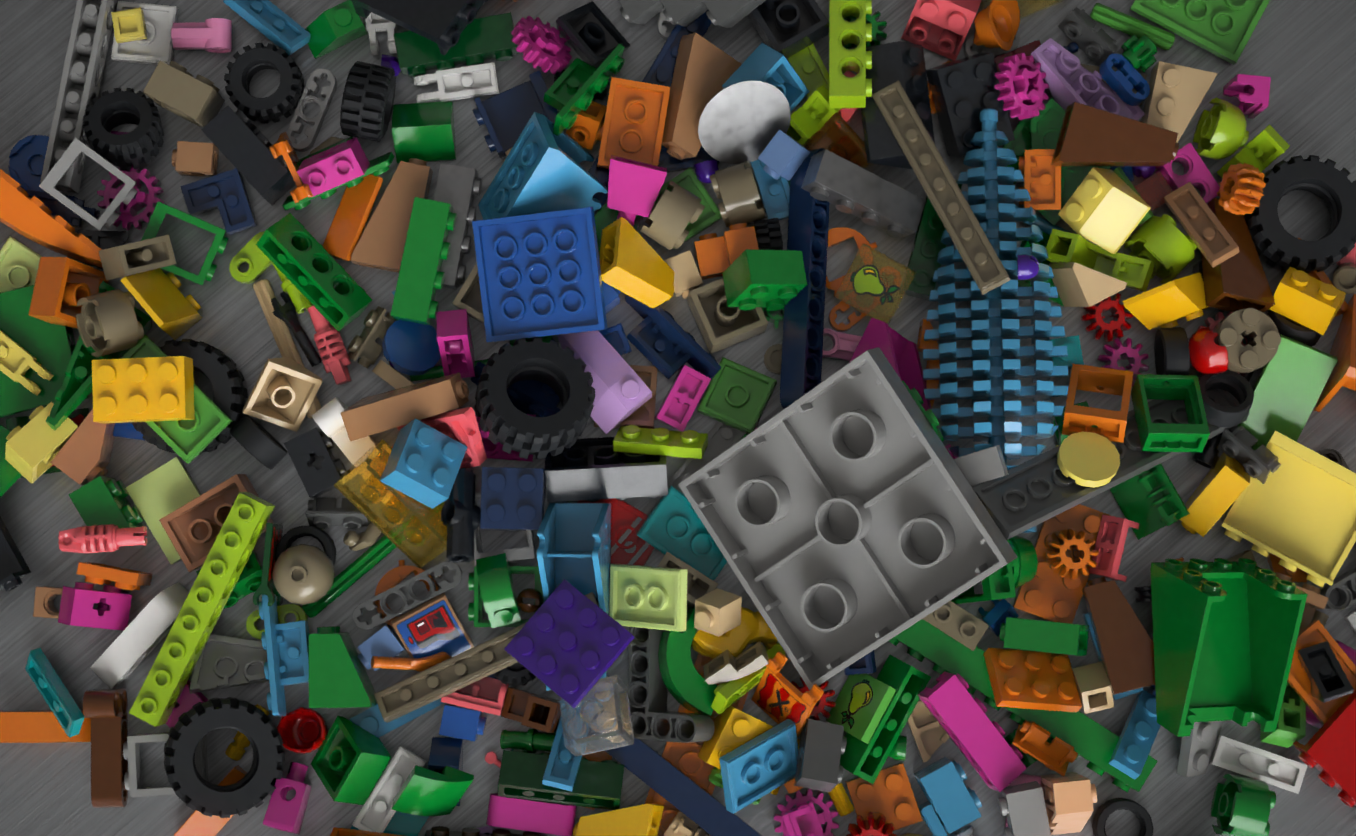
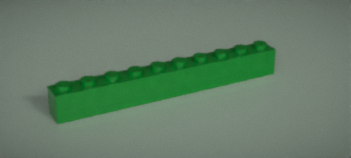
M923 619L888 641L895 646L901 642L909 647L906 653L920 662L924 658L935 664L932 669L940 675L943 672L961 675L969 685L967 691L973 695L977 690L986 696L983 702L997 711L1000 710L1001 707L996 706L983 655L985 651L977 646L972 651ZM1003 707L1011 712L1009 718L1016 723L1022 725L1025 720L1028 722L1034 721L1049 731L1051 734L1047 742L1051 743L1055 737H1058L1067 744L1072 745L1074 751L1078 753L1076 759L1078 756H1081L1089 761L1086 767L1100 776L1104 772L1114 777L1112 783L1127 793L1130 788L1139 792L1158 762L1148 755L1141 775L1134 780L1108 764L1119 736L1080 711L1075 713Z

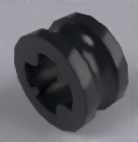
M1151 586L1134 587V590L1138 592L1136 602L1152 601Z

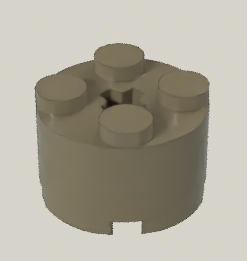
M750 161L717 170L715 174L710 175V180L718 200H723V202L718 203V207L726 227L739 223L748 224L767 218L758 186L752 173L753 169Z
M672 180L667 185L671 192L667 189L665 190L645 221L650 226L643 225L640 229L641 233L668 250H671L673 247L675 249L681 247L689 234V231L685 230L689 222L691 224L696 222L705 208L704 205L700 204L701 198Z
M114 289L78 300L77 306L82 305L81 313L76 314L79 334L86 348L92 346L96 351L91 353L94 357L131 349L136 346L139 339L144 337L142 324L137 321L134 311L135 300L129 291L122 292L119 289Z
M1255 308L1237 310L1221 320L1213 329V332L1218 333L1214 342L1227 348L1228 370L1237 373H1250L1266 365L1277 353L1281 342V337L1273 320ZM1243 337H1246L1248 340L1246 346L1241 344Z

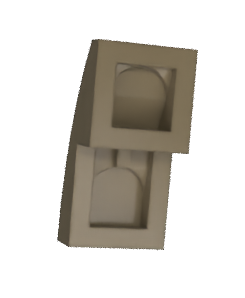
M760 641L737 657H734L727 649L703 666L705 681L708 685L725 683L760 670L769 664L767 649Z

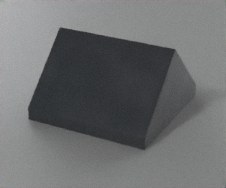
M593 1L558 17L556 20L557 29L563 38L567 40L584 62L596 69L618 44L625 46L624 51L630 47L627 40Z

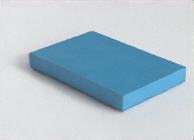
M787 719L719 758L727 811L734 814L795 777L798 758L795 722Z

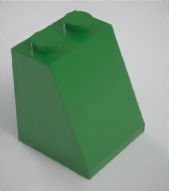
M340 626L317 627V633L309 634V708H355L377 705L374 695L376 693L364 665L358 658L359 654L348 632H340Z

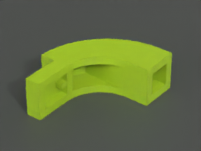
M1053 228L1046 246L1049 257L1047 260L1051 263L1075 262L1127 283V288L1144 292L1147 290L1155 263L1151 260L1118 252L1111 254L1098 245L1087 241L1079 234Z

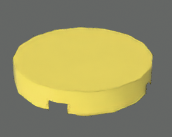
M1082 431L1073 433L1063 440L1057 453V464L1062 474L1067 478L1070 476L1075 480L1076 484L1095 488L1106 485L1116 475L1120 466V454L1115 445L1106 437L1097 433Z

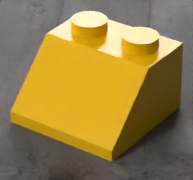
M1289 267L1273 296L1275 305L1269 308V310L1324 336L1341 308L1346 293L1331 284H1326L1309 276L1304 271Z
M1200 272L1172 280L1122 301L1124 307L1148 330L1157 327L1173 328L1179 326L1178 319L1186 317L1187 322L1204 316L1203 309L1209 307L1206 306L1204 281Z

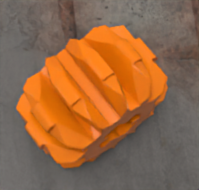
M1231 164L1228 172H1223L1222 182L1219 183L1220 190L1217 192V196L1220 197L1219 205L1232 214H1252L1255 207L1260 206V199L1264 196L1263 188L1266 186V183L1263 181L1264 173L1260 172L1259 168H1255L1250 164Z
M1074 528L1067 530V537L1061 531L1057 532L1056 536L1060 543L1053 540L1048 543L1050 547L1056 549L1055 552L1046 553L1047 558H1056V561L1051 563L1049 567L1054 570L1061 566L1059 571V577L1064 578L1068 571L1071 580H1077L1078 571L1081 575L1088 576L1089 571L1085 565L1095 568L1097 563L1091 560L1090 556L1099 555L1098 550L1089 549L1096 542L1094 538L1084 542L1086 531L1081 530L1076 537ZM1071 545L1073 550L1079 552V557H1074L1075 562L1072 561V558L1066 556V551L1071 550Z

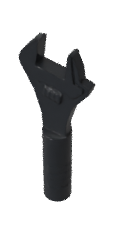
M283 291L280 293V296L286 304L281 306L276 298H272L271 302L274 308L272 313L283 320L291 329L309 363L314 367L320 364L322 359L300 325L296 308L291 298Z

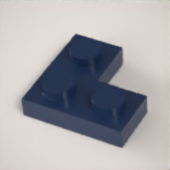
M236 168L180 186L189 214L194 216L219 208L228 235L257 226L241 174Z

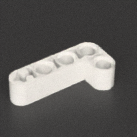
M333 398L314 413L312 418L322 431L333 439L380 500L388 508L392 507L405 494L380 481L388 458L371 436L354 441L349 440L341 416V412L348 407L341 399Z
M178 582L156 595L94 662L91 670L110 689L118 687L170 632L189 591Z

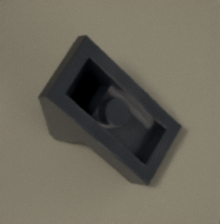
M1327 641L1298 650V658L1311 681V694L1313 697L1325 703L1354 693L1353 687Z

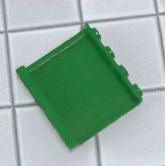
M35 285L0 293V330L37 359L36 362L44 366L54 376L48 381L40 377L30 367L24 376L35 382L42 390L37 396L22 384L14 382L0 371V418L34 410L41 405L46 407L50 402L54 404L55 396L62 385L65 371L76 346L73 328L51 324L28 315Z

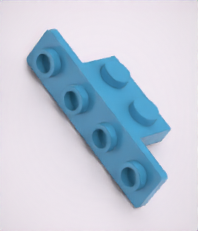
M262 594V601L259 602V615L264 620L265 632L261 634L263 649L267 650L268 662L264 663V674L270 683V692L267 693V706L272 711L273 716L281 717L286 716L284 686L309 682L308 621L305 620L278 624L276 596L274 604L268 606L269 597L266 594Z

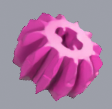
M1119 338L1114 339L1113 347L1108 344L1103 346V350L1107 355H1099L1097 358L1100 362L1105 363L1104 366H1101L1103 368L1125 370L1126 368L1127 371H1133L1134 380H1136L1138 374H1141L1139 371L1146 372L1149 370V366L1141 363V361L1149 358L1148 354H1138L1143 347L1140 343L1131 348V338L1125 339L1123 344ZM1121 358L1129 362V365L1125 368L1124 366L1119 367L1117 361L1121 360Z

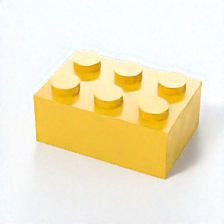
M186 356L92 360L93 422L105 424L195 420L193 359Z

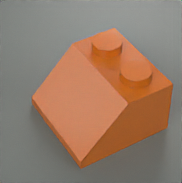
M41 257L28 315L51 324L78 329L76 314H80L82 305L77 306L78 300L98 294L102 281L108 284V280H106L103 271L68 257Z

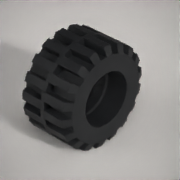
M255 43V48L247 45L243 47L245 52L242 55L237 51L233 55L236 59L235 62L229 61L227 65L229 74L225 73L224 80L227 83L225 90L230 96L231 102L249 119L253 121L257 119L261 123L268 124V120L276 123L280 121L279 117L283 115L285 118L291 116L289 111L292 108L296 110L298 106L297 101L303 93L302 87H305L304 79L301 77L302 72L293 58L281 47L277 49L274 44L270 43L267 46H264L262 43ZM264 69L278 71L280 74V84L272 95L265 98H256L250 94V81L257 72Z
M360 61L354 63L346 80L341 103L340 126L343 135L376 142L382 140L388 129L394 104L396 76L393 68Z
M114 88L112 93H109L107 90L102 92L103 97H95L92 100L93 106H87L85 110L86 116H83V128L90 148L115 167L119 166L120 170H127L132 165L134 169L140 168V163L144 162L146 165L150 163V157H156L159 154L158 147H162L164 143L162 137L164 136L159 111L151 98H146V95L141 91L135 93L133 88H127L126 91H121V88ZM131 123L138 125L127 134L116 135L110 133L113 128L121 124Z

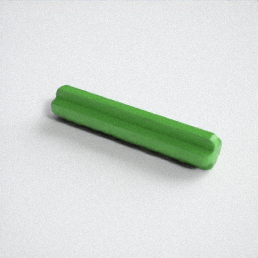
M1096 3L1090 13V17L1093 20L1130 36L1135 35L1138 39L1143 35L1147 36L1155 46L1164 50H1169L1175 41L1174 34L1100 3Z

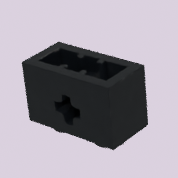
M316 427L284 443L310 498L318 497L346 483L344 475H347V470L340 458L335 459L331 451L335 447L334 443L321 429ZM314 455L324 457V460L321 462V469L312 466V463L315 462Z

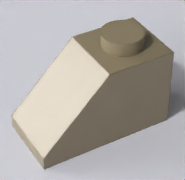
M169 234L98 251L106 280L177 264Z

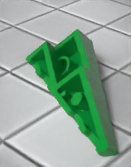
M102 281L98 294L114 290L115 288ZM135 307L134 311L137 321L142 324L144 335H146L152 328L151 318ZM79 336L65 371L64 380L57 391L54 405L46 419V423L53 430H56L92 392V360L121 359L130 349L101 357H94L91 353L96 351L92 346L86 348L81 336Z

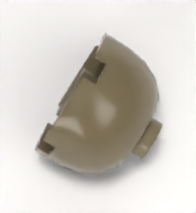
M307 544L291 546L282 552L274 563L272 572L274 587L279 594L289 602L301 605L317 602L324 597L331 589L335 575L333 563L329 556L317 546Z

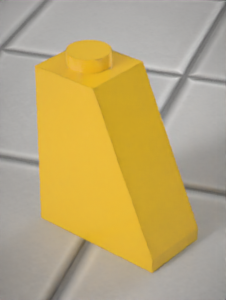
M620 217L602 229L599 260L603 282L652 309L673 297L675 272L625 218Z
M1223 452L1215 468L1210 469L1185 503L1190 514L1180 520L1182 521V526L1190 533L1195 534L1197 532L1204 537L1250 484V475L1235 458H1231Z
M647 803L582 816L574 827L573 836H657L664 806Z

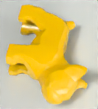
M741 607V625L719 637L699 630L693 638L691 647L702 656L714 659L727 649L734 657H737L752 642L760 641L768 649H771L777 644L778 640L759 611L753 612L748 608Z

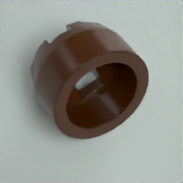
M527 588L519 593L517 604L522 611L533 613L542 606L543 597L537 589ZM523 597L536 599L535 604L523 603Z

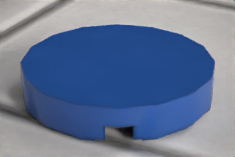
M27 136L18 141L10 152L9 174L23 189L46 192L39 185L41 184L40 180L49 141L48 136Z
M397 320L387 329L382 342L383 354L387 361L390 360L394 365L393 367L401 373L423 375L434 368L441 358L437 331L431 325Z

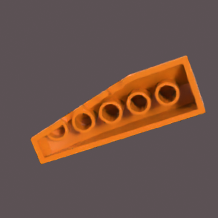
M0 169V222L54 252L87 264L102 267L98 252L102 250L82 233L76 234V230L61 216L56 215L54 217L51 215L52 211L36 196L30 199L28 197L29 194L20 187V184Z

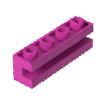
M943 672L936 678L938 683L932 689L926 687L918 696L990 789L1001 792L1027 769L1021 761L1023 755L1013 744L1009 745L1003 738L1005 732L997 722L989 720L985 714L987 708L978 698L975 697L973 699L967 691L969 685L965 679L959 674Z

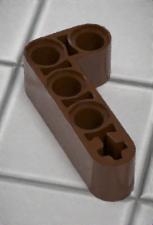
M124 688L87 690L83 697V713L85 718H91L92 806L94 808L125 807L128 800V790L125 789L124 777L125 773L128 772V760H125L123 756V744L127 741L128 736L127 692Z

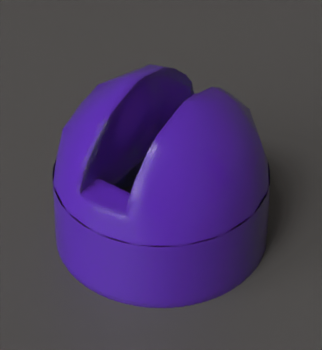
M382 54L381 66L393 68L395 76H398L401 71L398 58Z
M716 160L704 161L694 165L696 177L703 183H711L710 175L715 174V171L719 170Z
M1132 166L1134 175L1137 178L1142 176L1143 179L1153 175L1156 166Z
M1017 255L1018 280L1034 278L1039 271L1038 260L1033 255Z

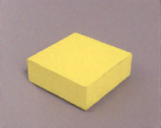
M141 7L111 12L117 43L147 39L144 14Z

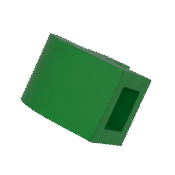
M506 553L476 559L481 596L491 628L521 622Z

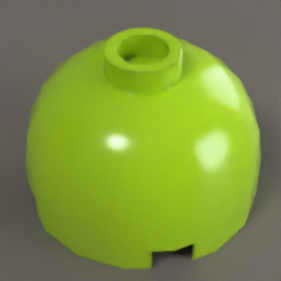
M1216 97L1209 102L1214 105L1211 110H1204L1196 125L1193 142L1198 143V149H1195L1198 155L1218 160L1225 159L1234 154L1239 147H1244L1249 137V131L1246 130V119L1239 107Z

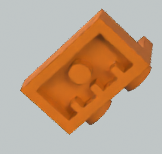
M1055 149L1025 150V157H1019V170L1024 175V187H1019V189H1027L1031 198L1030 201H1019V205H1024V208H1030L1031 206L1034 210H1061L1062 166L1051 165Z

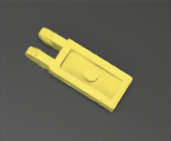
M0 330V371L38 396L42 390L35 382L24 376L31 367L40 377L48 381L54 375L36 362L37 359Z

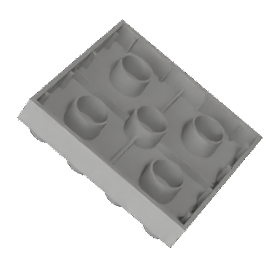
M879 347L862 353L678 484L809 690L814 684L819 686L1017 558L1012 547Z

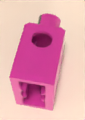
M611 155L607 208L618 210L617 219L623 217L634 227L636 215L649 217L666 178L667 168Z
M291 762L287 777L276 779L274 785L276 789L271 795L263 825L300 835L311 792V786L304 783L309 766ZM294 789L296 791L295 797L287 801L286 795L288 791Z

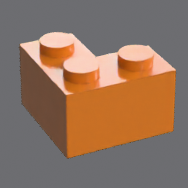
M747 223L729 226V231H724V236L717 237L716 233L699 236L700 241L694 242L698 269L702 280L722 277V273L746 249L759 250L754 226L747 227Z

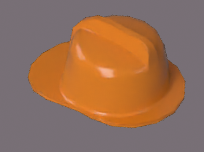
M992 0L989 6L976 14L973 40L975 45H984L990 49L1000 47L1005 51L1011 49L1020 24V10L1017 0Z

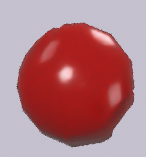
M1208 327L1201 328L1191 336L1189 340L1190 362L1198 372L1203 374L1223 373L1228 369L1227 348L1214 342L1218 333L1212 332Z
M299 707L290 713H286V716L281 717L277 731L281 734L282 745L285 749L305 754L316 750L323 744L327 735V726L325 719L318 711Z

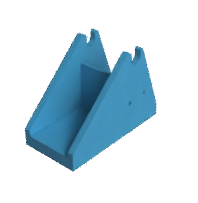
M534 112L478 206L483 220L593 207L594 211L601 208V203L598 199L593 198V195L597 192L607 194L608 189L587 172L585 168L579 165L580 162L585 160L593 162V156L564 131L559 136L553 134L554 123L545 115Z
M549 503L537 532V536H539L537 561L544 602L565 579L583 595L593 592L599 607L609 615L611 503Z

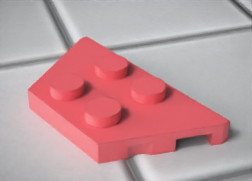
M472 407L451 410L419 420L467 446L460 468L480 466L487 459ZM405 425L399 426L397 429L400 431Z

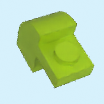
M824 85L816 89L808 100L791 114L790 125L786 134L803 147L819 135L841 110V108H829V91Z
M1269 124L1216 173L1223 179V172H1228L1231 164L1237 165L1238 163L1253 165L1262 172L1283 154L1290 145Z

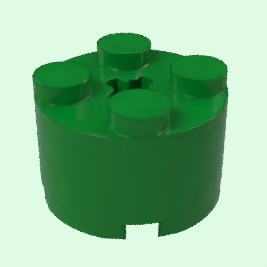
M1225 774L1223 778L1227 780L1224 784H1217L1212 799L1211 817L1217 818V826L1212 825L1214 832L1224 836H1268L1270 831V824L1268 822L1270 809L1276 803L1275 791L1269 790L1267 783L1264 781Z

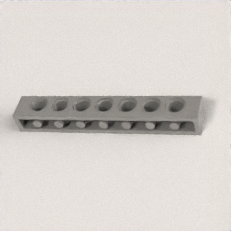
M77 0L40 182L44 180L75 138L87 146L89 144L83 128V116H86L85 110L87 106H93L92 100L99 95L113 26L111 12L116 11L118 0ZM82 152L55 189L79 193L86 159L85 153Z

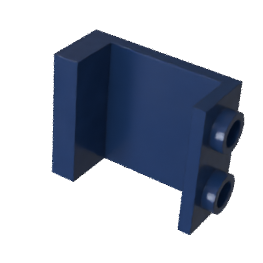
M540 70L530 74L529 81L484 101H481L480 97L474 99L477 108L472 109L479 126L486 125L489 134L484 136L491 153L497 150L500 158L506 156L505 152L514 146L534 112L545 115L555 124L558 111L543 101L548 88Z

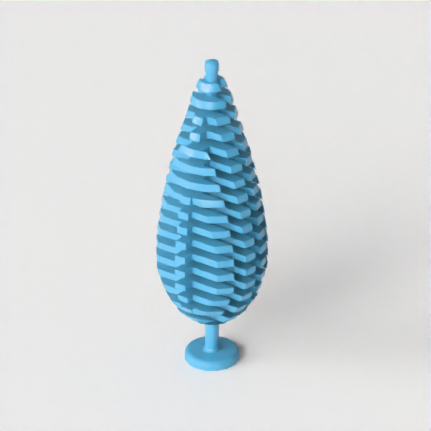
M985 108L980 111L982 131L976 132L970 142L971 145L982 148L968 151L963 160L964 165L978 168L968 169V172H960L957 183L968 184V191L961 192L1009 275L1010 281L982 295L968 269H955L954 263L964 261L958 250L954 249V243L947 230L943 232L941 242L949 247L939 251L937 262L946 266L935 270L933 282H938V285L942 286H938V290H931L929 298L930 302L938 301V310H928L927 321H939V329L925 330L924 341L939 340V349L923 350V360H940V369H923V380H940V389H923L926 400L941 399V403H946L945 405H940L941 408L931 409L936 418L941 419L942 422L958 423V419H973L974 427H958V424L938 428L944 440L958 441V439L973 438V442H989V444H974V447L959 448V446L948 448L956 458L1000 445L1007 470H1010L1016 466L1007 465V460L1020 459V457H1036L1047 446L1037 444V446H1022V443H1006V441H1019L1020 437H1034V440L1052 437L1059 427L1054 426V424L1037 422L1036 426H1022V422L1018 421L1019 418L1033 417V421L1051 419L1053 416H1062L1065 406H1054L1053 402L1042 401H1050L1051 397L1068 395L1069 385L1054 386V381H1050L1051 377H1068V366H1053V361H1049L1050 357H1067L1068 352L1067 346H1053L1052 341H1049L1050 337H1065L1066 334L1064 326H1052V322L1049 321V318L1062 317L1060 306H1051V302H1048L1049 298H1058L1057 287H1050V283H1046L1048 279L1054 278L1052 268L1049 265L1039 263L1049 258L1047 249L1043 245L1035 244L1043 239L1042 231L1033 224L1028 228H1016V222L1029 221L1030 224L1038 219L1031 206L1030 208H1015L1014 201H1030L1031 198L1027 189L1015 190V185H1013V182L1024 181L1021 170H1014V167H1002L1015 164L1018 160L1013 150L997 148V146L1008 144L1009 140L1003 131H997L998 111L994 108ZM1017 241H1029V244H1032V246L1017 248ZM1017 255H1033L1038 260V274L1034 278L1024 279L1030 280L1032 287H1018ZM955 282H970V288L955 289ZM1030 299V305L1033 306L1019 307V300ZM955 301H970V308H955ZM1019 319H1031V325L1033 326H1019ZM956 321H970L971 328H956ZM1020 339H1031V345L1034 344V346H1020ZM971 340L972 348H956V341ZM1032 358V364L1035 365L1021 366L1020 359ZM956 360H971L972 367L957 368ZM1018 378H1032V383L1036 384L1035 386H1021V380H1018ZM972 379L973 387L957 388V380ZM1033 398V402L1037 403L1036 406H1021V401H1018V399ZM957 399H972L973 407H958ZM1037 525L1022 533L1036 532Z

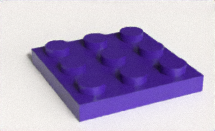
M564 579L504 650L571 707L575 708L635 637Z

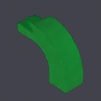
M695 606L687 608L686 631H663L658 651L659 669L665 686L678 703L693 713L711 716L713 712L711 705L716 696L714 690L718 685H708L705 678L697 672L692 663L691 644L697 632V629L694 628Z

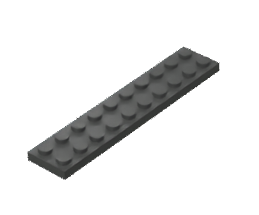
M1221 389L1206 391L1209 398L1218 405L1225 407L1240 405L1239 401L1228 391ZM1154 399L1148 402L1152 423L1189 424L1184 400ZM1133 409L1128 412L1124 443L1111 441L1120 454V466L1116 475L1106 485L1095 488L1084 487L1076 484L1075 480L1070 476L1068 478L1064 476L1057 464V453L1061 446L1059 445L1008 470L1009 475L983 482L973 487V490L1006 540L1182 452L1142 451ZM1248 412L1247 417H1246L1242 422H1244V421L1247 420V418H1248V416H1249V412ZM1208 423L1210 432L1208 439L1222 433L1224 429L1232 427H1218Z

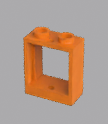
M1072 364L1062 435L1070 436L1073 433L1082 431L1093 432L1106 437L1109 441L1124 443L1134 372ZM1082 390L1122 396L1120 411L1074 405L1076 391Z

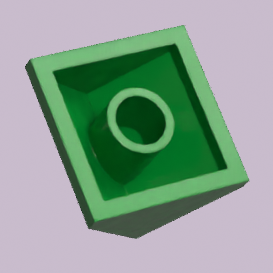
M453 101L393 105L391 129L397 164L400 161L409 162L410 158L426 162L456 160Z

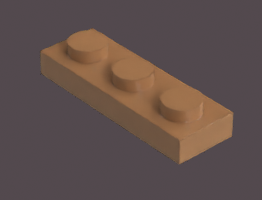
M1191 182L1164 196L1168 208L1213 268L1239 253V247Z

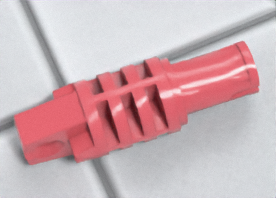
M314 306L307 308L316 331L314 341L326 373L332 372L337 385L352 381L347 367L351 364L340 331L338 332Z
M115 524L82 526L59 531V549L62 552L98 553L115 552L121 546H147V538H145L147 536L146 526L119 528Z

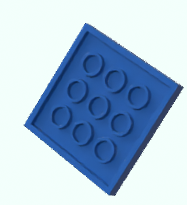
M593 207L472 221L487 343L607 329Z

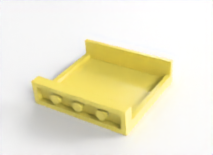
M1274 431L1266 448L1279 458L1278 462L1281 466L1274 473L1269 472L1264 484L1257 478L1250 476V484L1235 500L1221 526L1226 528L1224 534L1240 543L1242 538L1253 543L1251 549L1265 557L1272 553L1281 558L1278 564L1295 573L1297 568L1308 573L1306 579L1320 587H1323L1325 583L1332 586L1333 580L1356 542V473Z

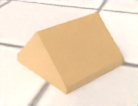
M1075 262L1049 263V267L1052 268L1054 278H1052L1053 283L1057 287V292L1064 307H1091L1124 290L1127 285L1124 281Z
M290 357L268 359L242 412L243 414L297 432L323 380Z

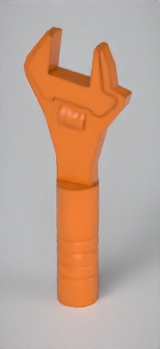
M446 652L418 659L372 656L371 667L422 672L452 657Z

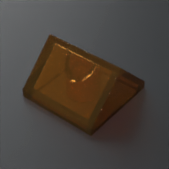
M837 112L804 146L807 150L827 149L866 170L873 165V163H867L865 142Z

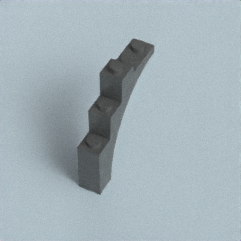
M766 0L618 1L622 6L620 8L621 14L630 23L634 22L645 25L663 10V14L671 24L687 27L706 12L708 18L715 26L719 25L731 29Z

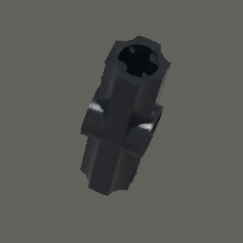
M468 468L459 469L449 498L441 510V522L447 526L446 558L449 559V562L469 563L474 560L475 530L479 526L481 519V509L478 505H475L476 474L473 473L472 469Z

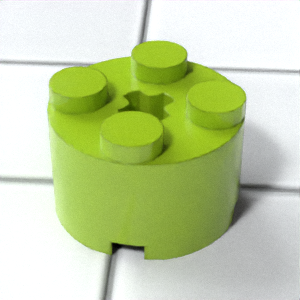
M1163 214L1161 217L1153 216L1148 219L1124 245L1125 249L1130 247L1132 251L1129 254L1130 256L1148 259L1155 263L1151 279L1156 275L1162 278L1159 282L1161 284L1172 281L1195 257L1194 251L1198 248L1191 237L1184 235L1176 227L1175 220L1167 214Z

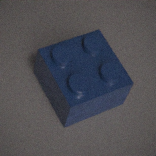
M482 467L480 528L538 530L544 518L545 469Z

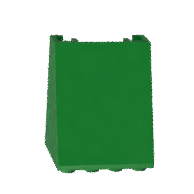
M1196 558L1190 559V562L1165 559V562L1151 563L1156 714L1159 725L1177 737L1190 736L1194 722L1233 720L1242 727L1247 726V723L1250 721H1255L1261 725V731L1276 732L1308 595L1296 588L1294 582L1276 577V572L1262 569L1256 566V561L1248 558H1239L1238 561L1215 558L1214 562H1207Z

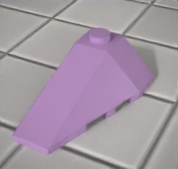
M1051 38L1031 53L1035 63L1040 62L1039 70L1041 73H1046L1044 80L1049 85V90L1055 101L1064 110H1066L1067 106L1077 102L1137 121L1145 115L1138 105H1127L1108 84L1102 81L1100 73L1096 70L1093 73L1089 72L1080 65L1078 57Z
M598 330L557 335L562 349L565 350L568 347L573 350V357L576 360L581 358L586 364L584 372H590L592 375L593 383L591 387L595 389V399L590 416L606 435L652 398V391Z

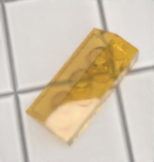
M382 439L336 481L334 486L420 569L446 551L447 526L441 522V510L446 500L432 509L381 482V476L392 451V447Z

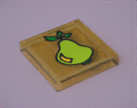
M864 243L855 256L835 297L864 314L884 321L889 325L916 272Z

